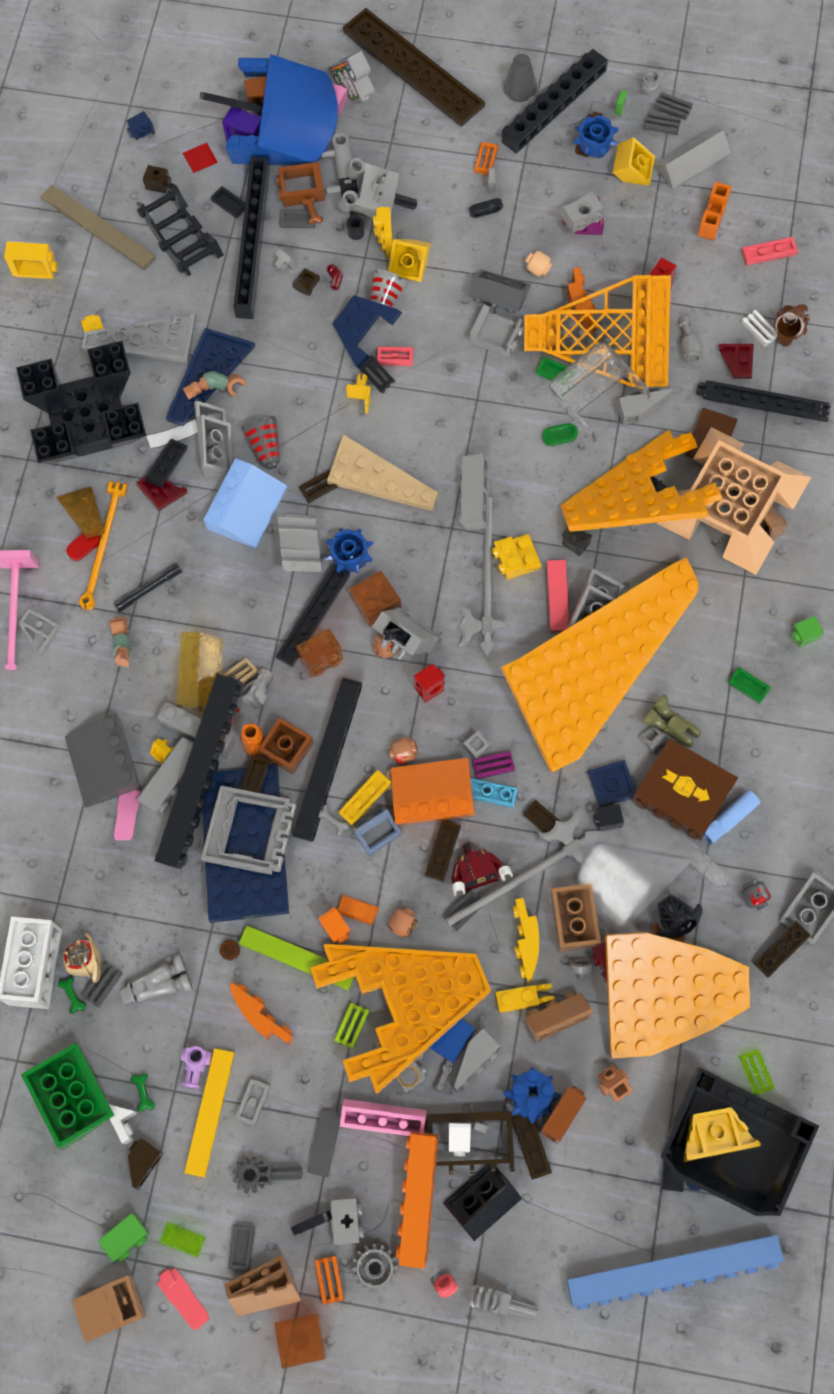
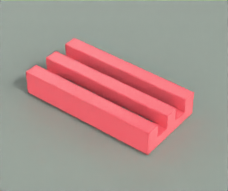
M378 347L377 361L382 366H413V347ZM398 353H409V355H399Z

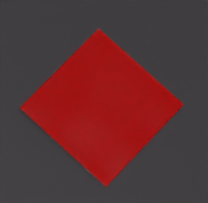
M207 142L183 152L193 173L218 163Z

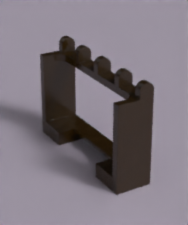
M511 1111L428 1114V1133L432 1134L433 1124L507 1121L509 1159L436 1162V1167L449 1166V1174H453V1166L470 1165V1174H473L474 1165L491 1164V1173H496L495 1164H510V1172H515Z

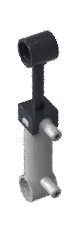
M338 132L332 137L333 149L323 152L321 158L335 156L339 185L326 187L327 194L340 192L342 197L349 190L357 194L358 186L356 179H350L346 175V168L352 160L349 137L344 132ZM349 211L350 217L347 220L348 236L353 240H359L365 234L363 218L358 216L356 212Z

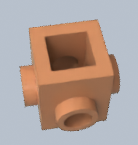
M614 1064L597 1076L601 1083L599 1088L605 1096L609 1095L616 1103L633 1091L628 1082V1075L623 1069L619 1071Z

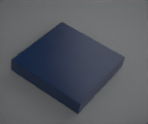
M625 760L591 769L587 772L599 808L633 799L636 790Z

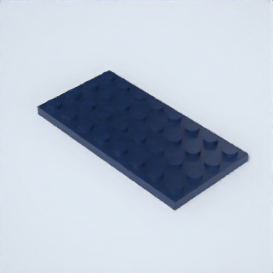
M277 765L269 766L260 792L261 794L280 797ZM248 768L213 773V784L211 789L207 791L205 797L207 802L202 810L204 845L220 786L241 789ZM238 801L224 853L249 856L263 861L276 809ZM277 855L284 859L281 871H273L272 875L205 862L209 923L290 914L285 855Z

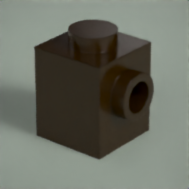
M148 165L143 177L145 189L166 193V186L171 183L168 169Z

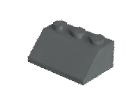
M481 269L473 276L468 296L472 297L476 302L485 301L492 307L499 308L501 306L506 308L508 312L516 313V311L519 312L522 309L531 284Z

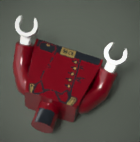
M468 842L462 845L465 855L458 858V863L453 868L451 877L453 894L456 896V892L459 890L465 894V892L471 889L500 881V876L502 881H505L504 876L506 874L511 875V877L513 874L510 867L506 866L493 853L486 852L485 849L476 851L474 843Z

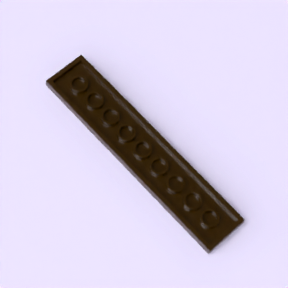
M367 8L342 27L343 32L461 127L485 107V101Z

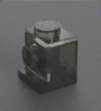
M567 527L562 534V545L578 556H581L591 544L592 535L584 531L570 532Z

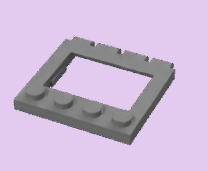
M220 786L201 860L271 875L273 871L280 872L284 858L277 855H285L288 839L283 837H289L293 822L289 819L294 818L297 805L290 803V799ZM238 801L276 809L263 861L249 856L224 853Z

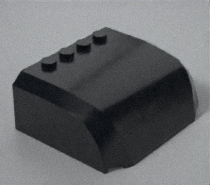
M697 1067L669 1129L661 1151V1157L675 1176L755 1216H781L819 1125ZM730 1107L736 1112L739 1120L744 1122L749 1128L747 1131L755 1140H758L761 1145L756 1148L684 1162V1152L675 1148H685L690 1116Z

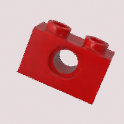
M432 663L414 675V689L425 703L444 691L445 675L439 667L436 668Z

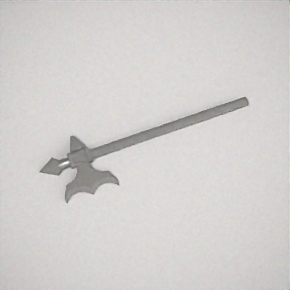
M492 497L488 498V528H485L484 617H482V621L476 620L472 616L470 609L460 606L458 608L463 614V619L457 626L463 636L462 641L457 647H463L471 643L473 635L482 631L484 641L480 646L486 656L489 655L495 645L491 641L493 631H499L506 627L505 623L494 620L493 616H491Z
M574 810L572 818L568 821H556L551 831L547 833L538 832L539 836L548 842L552 840L562 842L565 845L562 847L563 850L445 919L449 926L453 925L565 857H572L574 861L583 866L584 860L583 853L581 852L584 849L583 846L588 843L594 845L601 831H586L585 837L580 840L578 838L574 840L573 830L579 824L578 813Z

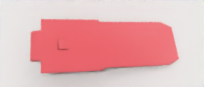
M167 1268L159 1275L160 1281L157 1282V1285L169 1301L174 1304L192 1329L198 1330L209 1320V1316L190 1290L189 1285L176 1268L172 1271Z

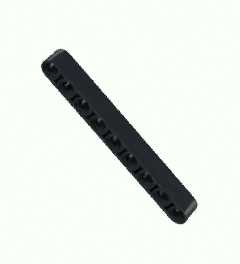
M343 678L340 683L293 832V837L309 842H313L321 820L319 813L323 810L330 792L361 693L362 682Z

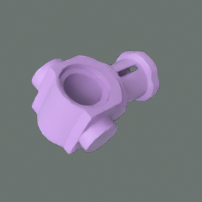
M198 1046L183 1048L181 1060L185 1061L184 1069L187 1071L185 1081L181 1086L200 1089L198 1085L200 1074L204 1072L207 1065L211 1064L212 1053L204 1051ZM195 1052H201V1059L193 1062L192 1055Z

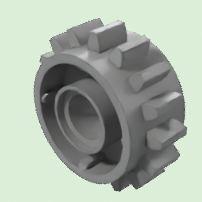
M373 1244L372 1250L365 1246V1253L358 1251L359 1260L353 1259V1262L357 1264L356 1267L352 1268V1271L357 1272L354 1280L359 1279L361 1282L358 1286L362 1287L365 1285L366 1292L373 1288L374 1293H377L379 1287L386 1291L385 1285L392 1286L391 1278H397L394 1270L399 1269V1266H394L393 1264L397 1259L396 1257H390L391 1250L384 1252L385 1246L383 1245L380 1247V1250L377 1249L376 1244ZM373 1262H378L381 1265V1272L378 1275L370 1273L369 1267Z

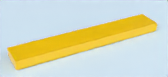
M214 1048L185 1174L206 1178L235 1056L234 1052Z

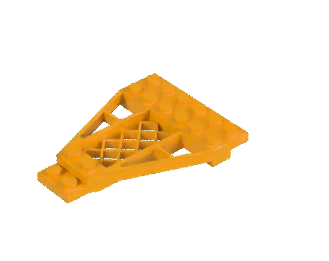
M634 275L544 314H525L524 351L546 352L630 387H668L671 275ZM633 282L632 309H609V291ZM605 293V307L603 310H571L572 307ZM603 314L597 321L591 316ZM608 314L620 315L615 320H613ZM626 314H632V320ZM573 315L584 316L579 321H577ZM623 315L630 321L624 329L617 324ZM569 316L576 322L570 330L563 325ZM587 316L594 322L588 330L580 324ZM605 316L612 321V324L606 330L599 324ZM578 325L585 331L579 339L571 333ZM596 325L603 331L597 339L589 333ZM614 325L621 331L615 339L607 333ZM631 325H632V339H631V338L627 335V333H626V330H627ZM562 327L567 331V333L563 337ZM569 334L576 341L570 348L563 343ZM587 334L594 340L588 348L580 342ZM605 334L612 340L606 348L598 342ZM623 334L630 340L624 348L616 342ZM597 343L602 350L590 349ZM615 343L621 350L608 349ZM632 343V350H626ZM577 344L584 349L571 351ZM571 355H603V371L571 359ZM609 355H631V382L607 374V357Z

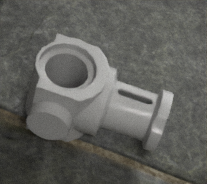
M263 668L258 670L256 679L244 687L243 694L240 697L245 704H249L255 709L265 702L268 696L266 687L269 681H272L274 678L270 671Z

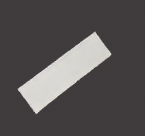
M194 419L184 426L146 436L150 448L166 445L170 439L178 441L197 433V423Z

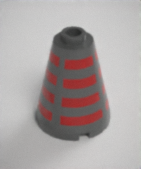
M266 416L256 418L245 423L246 427H241L263 467H267V469L276 468L277 464L280 463L278 424L275 416H270L271 419L267 420Z

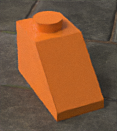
M335 907L318 918L321 927L334 944L339 943L341 945L350 938L351 931Z

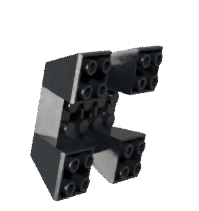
M123 341L87 349L93 376L65 384L60 383L52 358L16 367L24 401L48 413L51 425L30 430L38 464L70 460L128 445L147 436L139 403L126 406L122 404L121 395L131 374Z

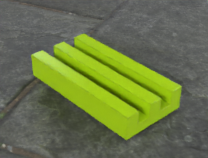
M350 1003L334 1041L354 1049L370 1011ZM353 1009H355L356 1012L353 1016V1019L350 1023L344 1040H342L341 1036L344 1032V1029L347 1025V1022L350 1018ZM360 1012H362L364 1014L361 1018V1021L358 1025L352 1042L349 1043L348 1039L351 1035V1032L354 1028V1025L358 1019Z

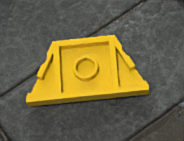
M732 1107L693 1114L690 1116L684 1162L756 1148L761 1145L758 1140H755L747 1131L749 1128L744 1122L739 1120Z

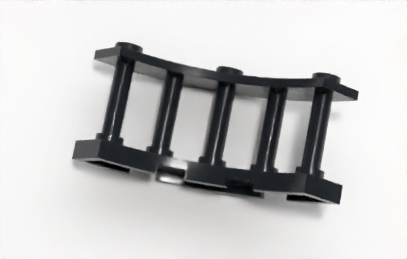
M170 183L166 186L168 192L163 197L147 206L137 202V212L142 219L146 220L159 241L158 245L161 251H166L181 274L184 272L187 276H190L191 273L188 267L209 255L219 259L224 254L217 240L208 232L203 233L201 231L202 225L194 215L191 216L186 210L188 205L177 185ZM169 201H174L178 208L177 212L155 224L149 212ZM179 219H185L188 224L187 229L168 240L163 237L160 230ZM191 234L196 235L198 241L178 253L172 249L171 246ZM201 247L206 248L205 250L199 252L198 254L184 261L183 258L193 253L194 251L200 249Z

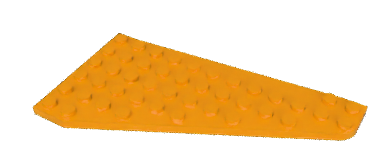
M687 557L659 571L521 658L501 667L550 773L580 759L696 596L699 584Z

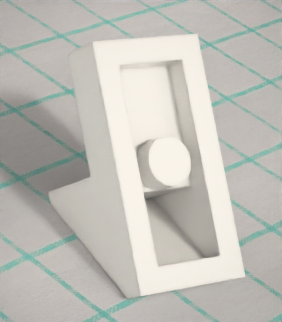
M109 1105L115 1115L110 1121L121 1142L126 1145L133 1141L131 1137L133 1131L130 1125L124 1122L138 1113Z

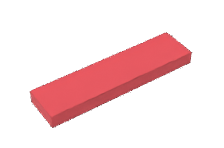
M566 560L547 561L550 633L563 632L569 625Z

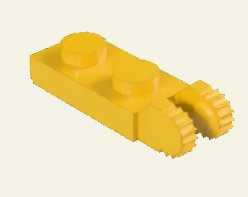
M552 984L532 985L496 992L499 1013L537 1007L539 1004L555 1001L554 996L538 999L537 995L539 991L552 989Z

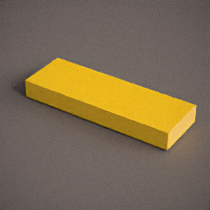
M377 770L338 813L353 826L392 785V782Z

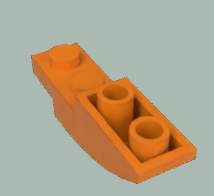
M580 267L573 268V283L568 284L567 296L569 303L587 296L586 289L583 290L585 277L584 274H581ZM590 299L572 307L571 310H596ZM584 315L573 316L579 321ZM587 316L580 324L588 330L594 322ZM596 325L589 332L593 337L594 332L598 330V326Z
M234 983L229 985L240 1011L263 1037L269 1040L274 1034L288 1045L292 1043L294 1038L289 1028L284 1025L281 1027L274 1023L276 1019L268 1013L262 1015L267 1009L263 1005L264 1000L257 995L250 996L247 993L248 989L240 983L237 986Z

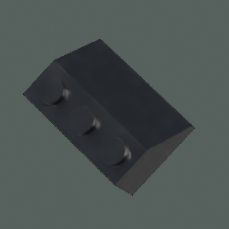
M487 1164L443 1203L473 1241L477 1240L522 1199L514 1186L496 1166V1173H491V1164Z

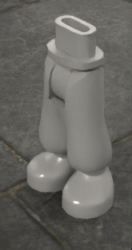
M178 954L174 957L173 965L166 964L160 966L131 983H127L126 987L121 988L120 993L124 1004L132 1001L137 1003L154 997L173 994L179 988H183L185 991L193 990L192 981L188 973L172 979L174 975L188 971L182 955Z

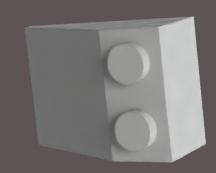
M816 869L782 916L780 922L790 927L797 921L811 935L807 941L814 945L834 917V881Z

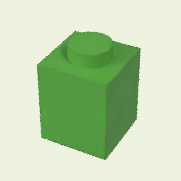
M813 616L794 624L791 630V637L795 643H798L799 647L819 640L824 631L817 618Z

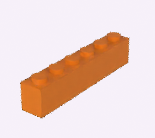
M414 1131L411 1133V1137H407L406 1150H409V1158H406L404 1163V1171H407V1180H403L402 1193H405V1202H401L400 1215H403V1224L400 1223L398 1228V1237H401V1245H398L396 1250V1259H399V1266L424 1269L427 1265L439 1134Z

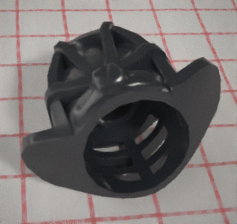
M674 895L664 898L661 902H658L660 922L665 930L657 931V935L667 938H678L690 933L700 921L703 912L702 906L697 904L693 909L684 900Z

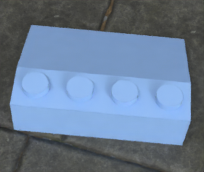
M235 458L204 518L206 529L256 549L287 489V485L254 465Z

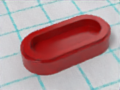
M82 533L67 546L66 552L69 558L73 561L82 560L98 547L100 537L98 535L87 539Z

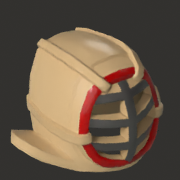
M86 933L84 936L87 940H77V942L66 948L63 952V962L69 974L79 977H91L93 975L92 982L97 983L101 975V958L94 940Z

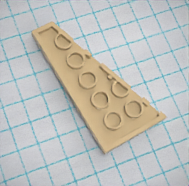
M343 435L327 484H336L341 488L433 511L438 497L437 491Z

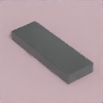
M321 1110L308 1173L329 1177L341 1113Z

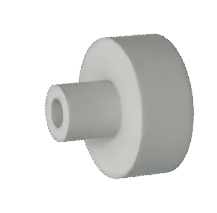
M586 958L573 959L571 961V971L577 974V978L584 979L585 974L591 972V961Z

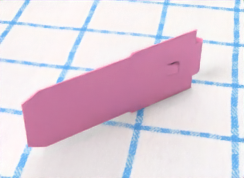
M135 790L119 796L114 831L115 840H131L133 837L136 813L139 807L137 798L140 796L141 791Z

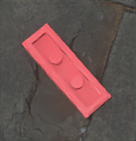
M793 237L742 247L746 266L790 257L798 253Z

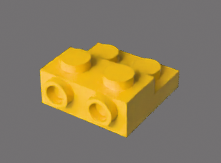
M390 207L376 208V215H373L374 236H378V243H382V251H386V258H390L392 250Z
M529 534L514 539L511 536L494 542L492 553L495 559L498 558L500 563L498 564L501 575H505L506 580L542 568Z

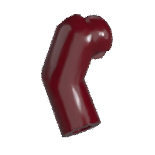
M330 264L326 270L333 279L331 288L339 290L343 274L337 266Z

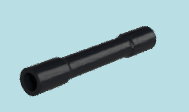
M175 563L154 579L113 604L120 613L144 595L182 573V570Z

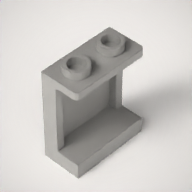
M483 305L470 332V343L510 357L511 352H515L517 348L518 337H522L524 333L523 319H519L518 323L490 313V307Z

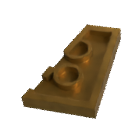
M92 486L57 496L59 503L65 508L87 539L105 534Z

